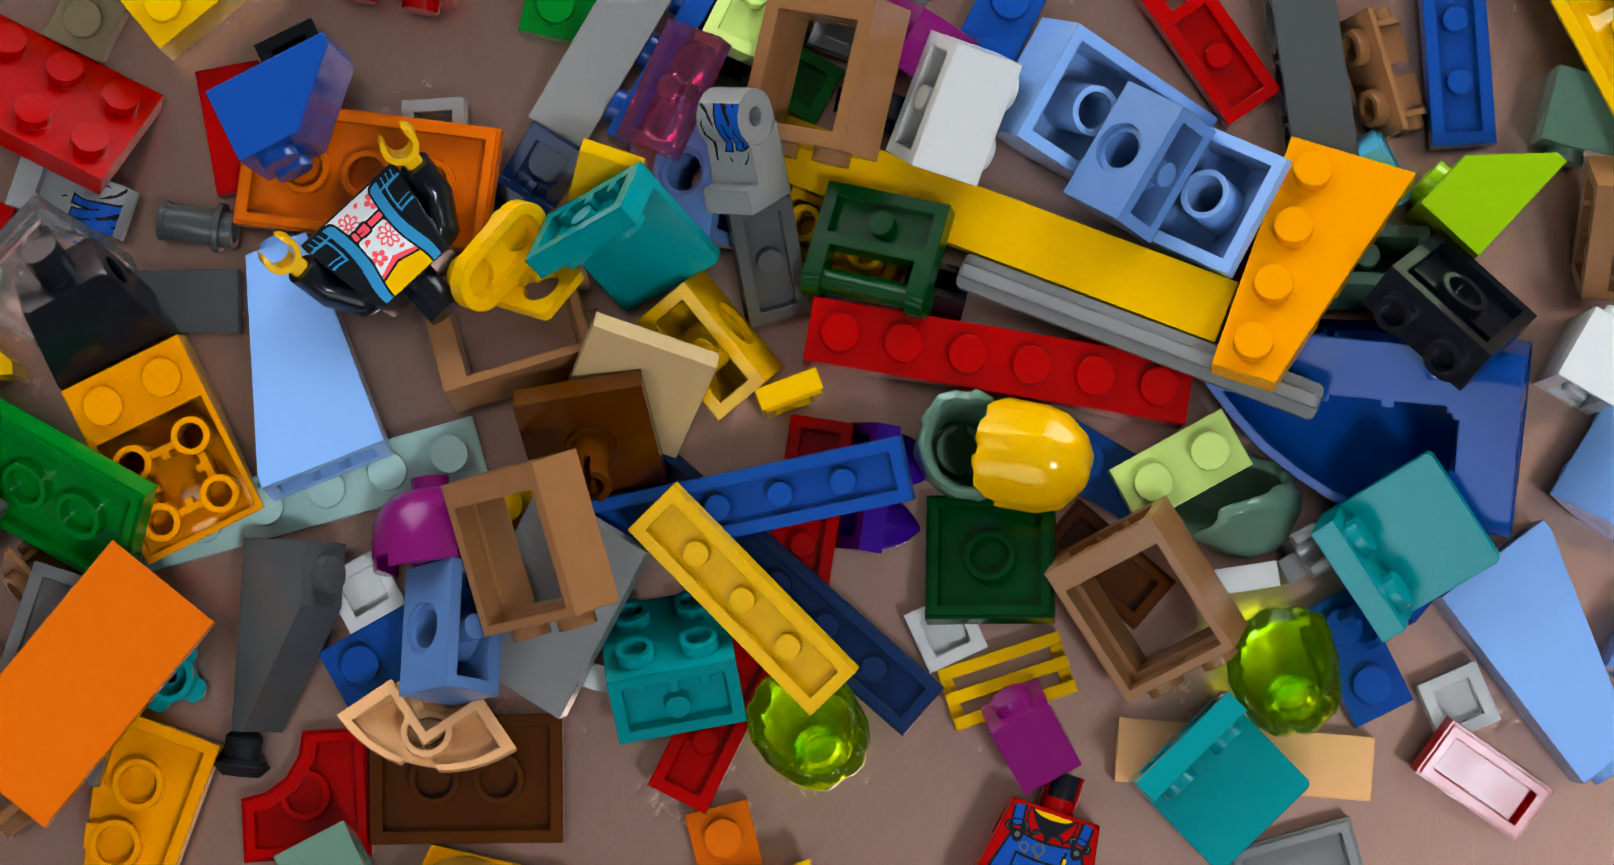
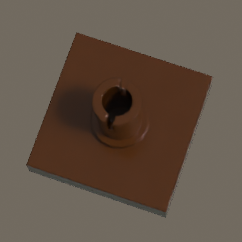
M641 369L513 390L512 407L528 460L576 448L591 502L592 496L596 495L598 502H601L610 493L667 484L666 464Z

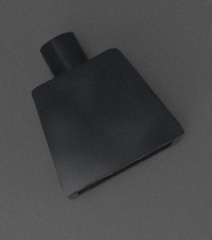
M44 234L32 239L22 250L21 259L29 270L18 276L14 282L25 319L61 391L87 379L169 332L157 296L152 289L97 239L85 238L64 250L54 236Z

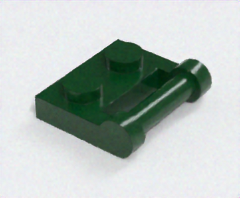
M829 180L801 274V293L821 298L826 293L895 307L903 309L904 316L926 320L932 309L934 286L955 217L953 208L948 204ZM835 252L910 267L912 272L909 282L905 284L832 268V261Z

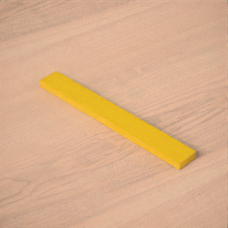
M787 115L785 124L832 132ZM799 148L797 159L784 157L791 187H796L824 199L830 180L951 205L955 212V217L946 245L990 259L1214 344L1218 341L1239 287V282L981 186H973L910 165L897 156L881 149L879 150L877 162L851 158L849 169L812 161V150Z

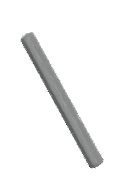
M968 254L959 268L956 286L960 290L1305 420L1313 419L1322 402L1324 386L1321 383L1289 371L1274 393L1212 374L1211 364L1218 346L1217 344L976 254Z

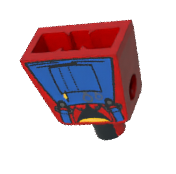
M1066 773L1042 786L1037 804L1010 795L973 865H1094L1100 826L1074 816L1085 779Z

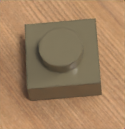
M59 0L42 35L104 65L130 12L121 2L116 0Z

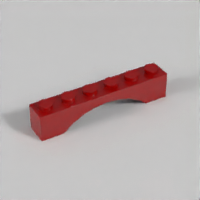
M816 296L813 297L803 356V366L972 391L979 389L985 393L1008 397L1015 396L1020 399L1071 408L1115 419L1179 429L1186 423L1193 380L1191 376L1111 346L928 316L926 320H920L904 316L903 311Z

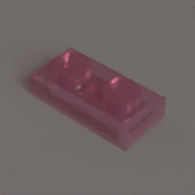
M668 19L616 136L631 145L679 162L697 123L696 112L698 102L702 94L713 87L732 45L720 36Z

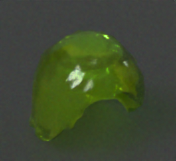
M1295 605L1292 608L1286 609L1269 607L1260 610L1253 618L1246 621L1248 625L1236 645L1238 652L1227 662L1229 685L1237 700L1247 709L1245 713L1252 723L1272 736L1286 737L1292 733L1303 735L1315 733L1337 713L1342 694L1340 657L1338 651L1335 650L1332 632L1322 614L1310 611L1303 606Z
M769 676L756 687L754 697L747 706V724L751 742L760 752L765 762L787 782H791L803 790L828 792L836 788L844 778L855 775L864 767L867 750L871 741L869 722L847 683H844L825 703L809 716Z

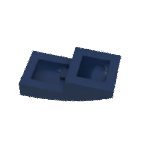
M533 121L502 174L498 176L493 213L505 203L515 199L537 204L543 209L546 216L555 211L571 187L580 148L538 122Z

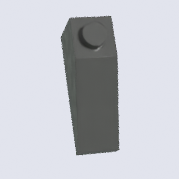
M245 538L231 731L283 733L341 610L343 585L346 579L344 565L346 544L309 540Z

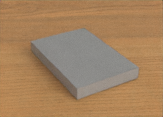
M533 496L515 530L534 600L537 603L563 596ZM597 516V523L620 601L596 609L595 613L598 621L581 628L559 632L557 622L555 621L550 623L551 632L535 638L514 642L511 631L502 633L499 683L558 719L568 715L651 556L640 542Z

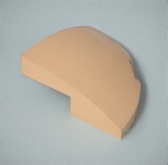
M392 679L337 714L348 731L363 745L377 755L398 765H403L406 762L423 767L437 768L439 773H454L487 766L517 751V748L484 699L456 706H447L399 697L400 681L394 683Z

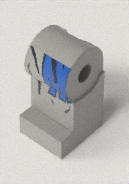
M712 87L706 90L698 102L696 122L699 133L707 144L713 183L703 188L707 213L754 215L791 193L778 124L774 119L770 99L759 88Z
M20 156L4 204L21 213L86 234L91 232L124 242L140 193L109 181L101 194L98 195Z

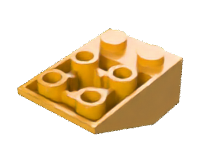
M177 334L61 391L89 448L158 485L141 550L148 565L265 508L217 393L188 335Z

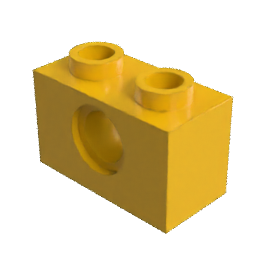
M705 270L685 280L637 320L638 324L643 328L720 354L716 372L702 400L718 421L784 367L754 329L750 328L745 318Z

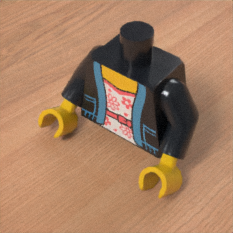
M399 121L402 131L409 138L408 144L400 150H393L385 144L383 137L380 134L378 135V145L381 154L390 164L301 245L309 255L301 257L299 245L287 233L275 231L273 234L288 245L286 257L281 261L271 262L258 251V259L270 272L276 275L289 274V279L293 284L324 307L362 317L374 315L381 310L394 318L413 303L432 325H436L446 319L459 306L452 296L449 285L441 277L448 270L451 261L458 256L456 249L452 245L460 232L452 187L428 154L419 152V141L413 126L406 121Z

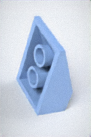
M1042 17L1017 62L1023 65L1018 77V94L1012 106L1005 111L996 137L1032 161L1070 181L1077 164L1085 156L1105 122L1110 108L1117 101L1128 81L1184 106L1213 128L1219 118L1080 23Z

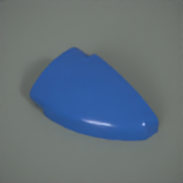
M1320 319L1317 329L1288 370L1289 372L1319 382L1324 386L1322 402L1316 415L1311 420H1305L1205 382L1228 415L1260 450L1291 475L1327 499L1339 504L1424 452L1431 451L1435 454L1486 533L1494 536L1511 537L1526 420L1532 341L1514 340L1497 355L1479 376L1459 391L1451 383L1444 382L1433 376L1426 369L1423 358L1401 338L1394 337L1382 330L1376 321ZM1225 321V323H1224V326H1223V328H1222V331H1221L1220 336H1219V338H1218V341H1217V343H1216L1217 345L1219 344V341H1220V338H1221L1223 329H1224V327H1225L1226 321Z

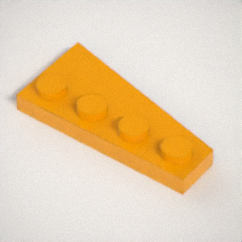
M1291 136L1284 157L1293 164L1260 224L1211 364V373L1274 393L1317 329L1319 320L1334 298H1338L1350 280L1354 268L1367 249L1372 247L1385 228L1386 221L1398 203L1403 201L1413 186L1416 176L1415 172Z
M140 715L114 746L100 787L93 786L89 822H86L83 844L85 849L84 865H180L216 769L214 763L221 756L224 745Z

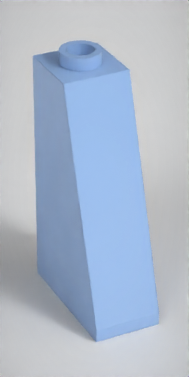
M285 232L299 245L301 257L309 255L301 247L309 238L306 232L298 235L292 232ZM274 235L260 243V250L245 255L257 476L262 489L275 502L394 454L340 311L324 307L293 284L289 279V274L276 275L270 272L258 259V251L271 262H278L286 257L288 245Z
M1544 520L1530 522L1497 547L1500 557L1496 564L1437 597L1433 603L1570 782L1585 784L1591 779L1595 785H1598L1614 775V689L1552 530Z

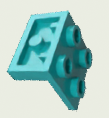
M640 161L548 214L525 261L541 279L564 266L572 270L582 265L623 310L630 311L716 264L721 252Z
M1431 451L1424 452L1322 513L1311 532L1321 551L1383 643L1406 630L1413 611L1493 566L1500 557L1498 549L1435 454Z
M687 590L679 594L643 601L637 599L627 600L602 647L606 684L620 745L747 721L732 636Z
M1220 691L1128 780L1210 865H1230L1310 785L1309 780L1244 714L1247 709L1229 691Z

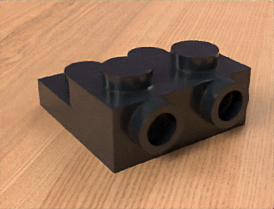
M1441 229L1393 264L1362 301L1374 313L1375 321L1382 330L1404 340L1423 358L1426 369L1433 376L1444 382L1451 383L1459 391L1479 376L1497 355L1518 338L1537 317L1531 309Z

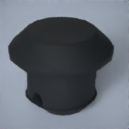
M230 731L225 735L224 757L217 758V761L214 763V766L221 774L260 778L270 770L267 762L261 761L264 739L259 732Z

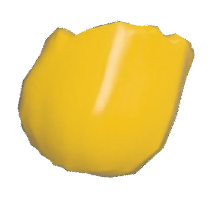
M1015 396L996 400L987 405L986 416L980 420L975 435L977 449L976 453L972 455L971 464L974 471L973 486L985 498L993 500L994 506L1035 514L1057 511L1064 508L1084 490L1090 478L1094 453L1089 436L1071 415L1047 404L1026 401Z

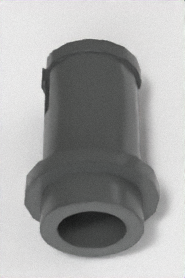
M165 200L161 202L157 213L156 236L158 240L162 241L173 240L211 246L212 252L221 254L225 248L235 249L237 247L241 226L233 223L234 211H231L226 203H219L216 208L178 204Z

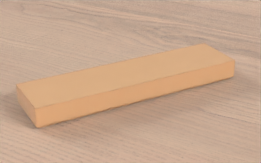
M1118 717L1113 781L1129 782L1128 780L1188 722ZM1258 728L1309 780L1310 785L1301 796L1371 802L1375 737Z

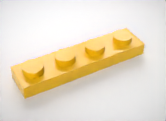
M677 481L627 529L809 716L857 672L859 666Z

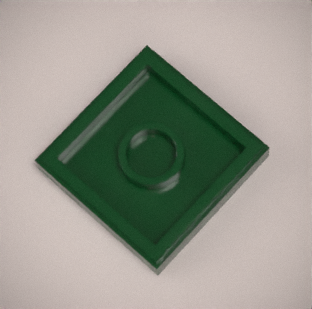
M946 495L927 496L925 621L927 625L1055 624V590L1044 573L1056 558V511L1035 514L994 506L991 499L977 502L974 500L949 498Z

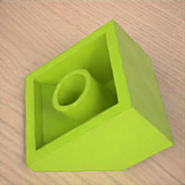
M1558 152L1465 155L1451 167H1448L1441 160L1432 170H1428L1410 189L1409 202L1412 206L1400 219L1409 226H1430V236L1441 229L1475 259L1567 161Z

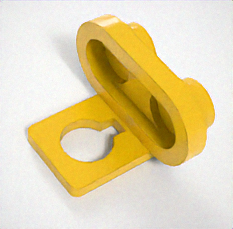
M520 199L511 200L496 210L490 216L487 224L463 252L451 261L447 270L448 285L454 300L460 306L477 312H485L497 306L543 321H547L554 316L581 284L585 276L580 268L569 270L564 266L541 279L525 260L546 219V214L537 204ZM549 278L559 279L555 290L549 295L537 300L528 299V292L525 286L530 281L539 283Z

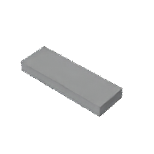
M596 0L528 117L580 148L583 139L591 137L672 0Z

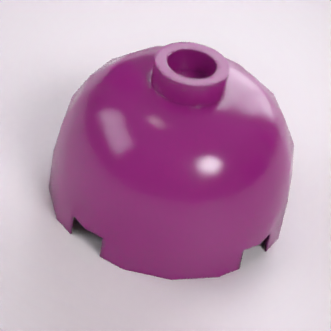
M426 475L412 478L410 480V491L394 495L379 509L372 526L371 541L373 572L375 575L398 577L397 565L412 564V568L451 557L462 559L441 489L442 485L450 483L448 475Z

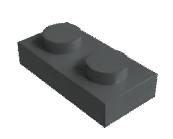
M790 194L754 215L725 214L744 316L750 328L811 313L809 296L803 295L800 291L803 261Z

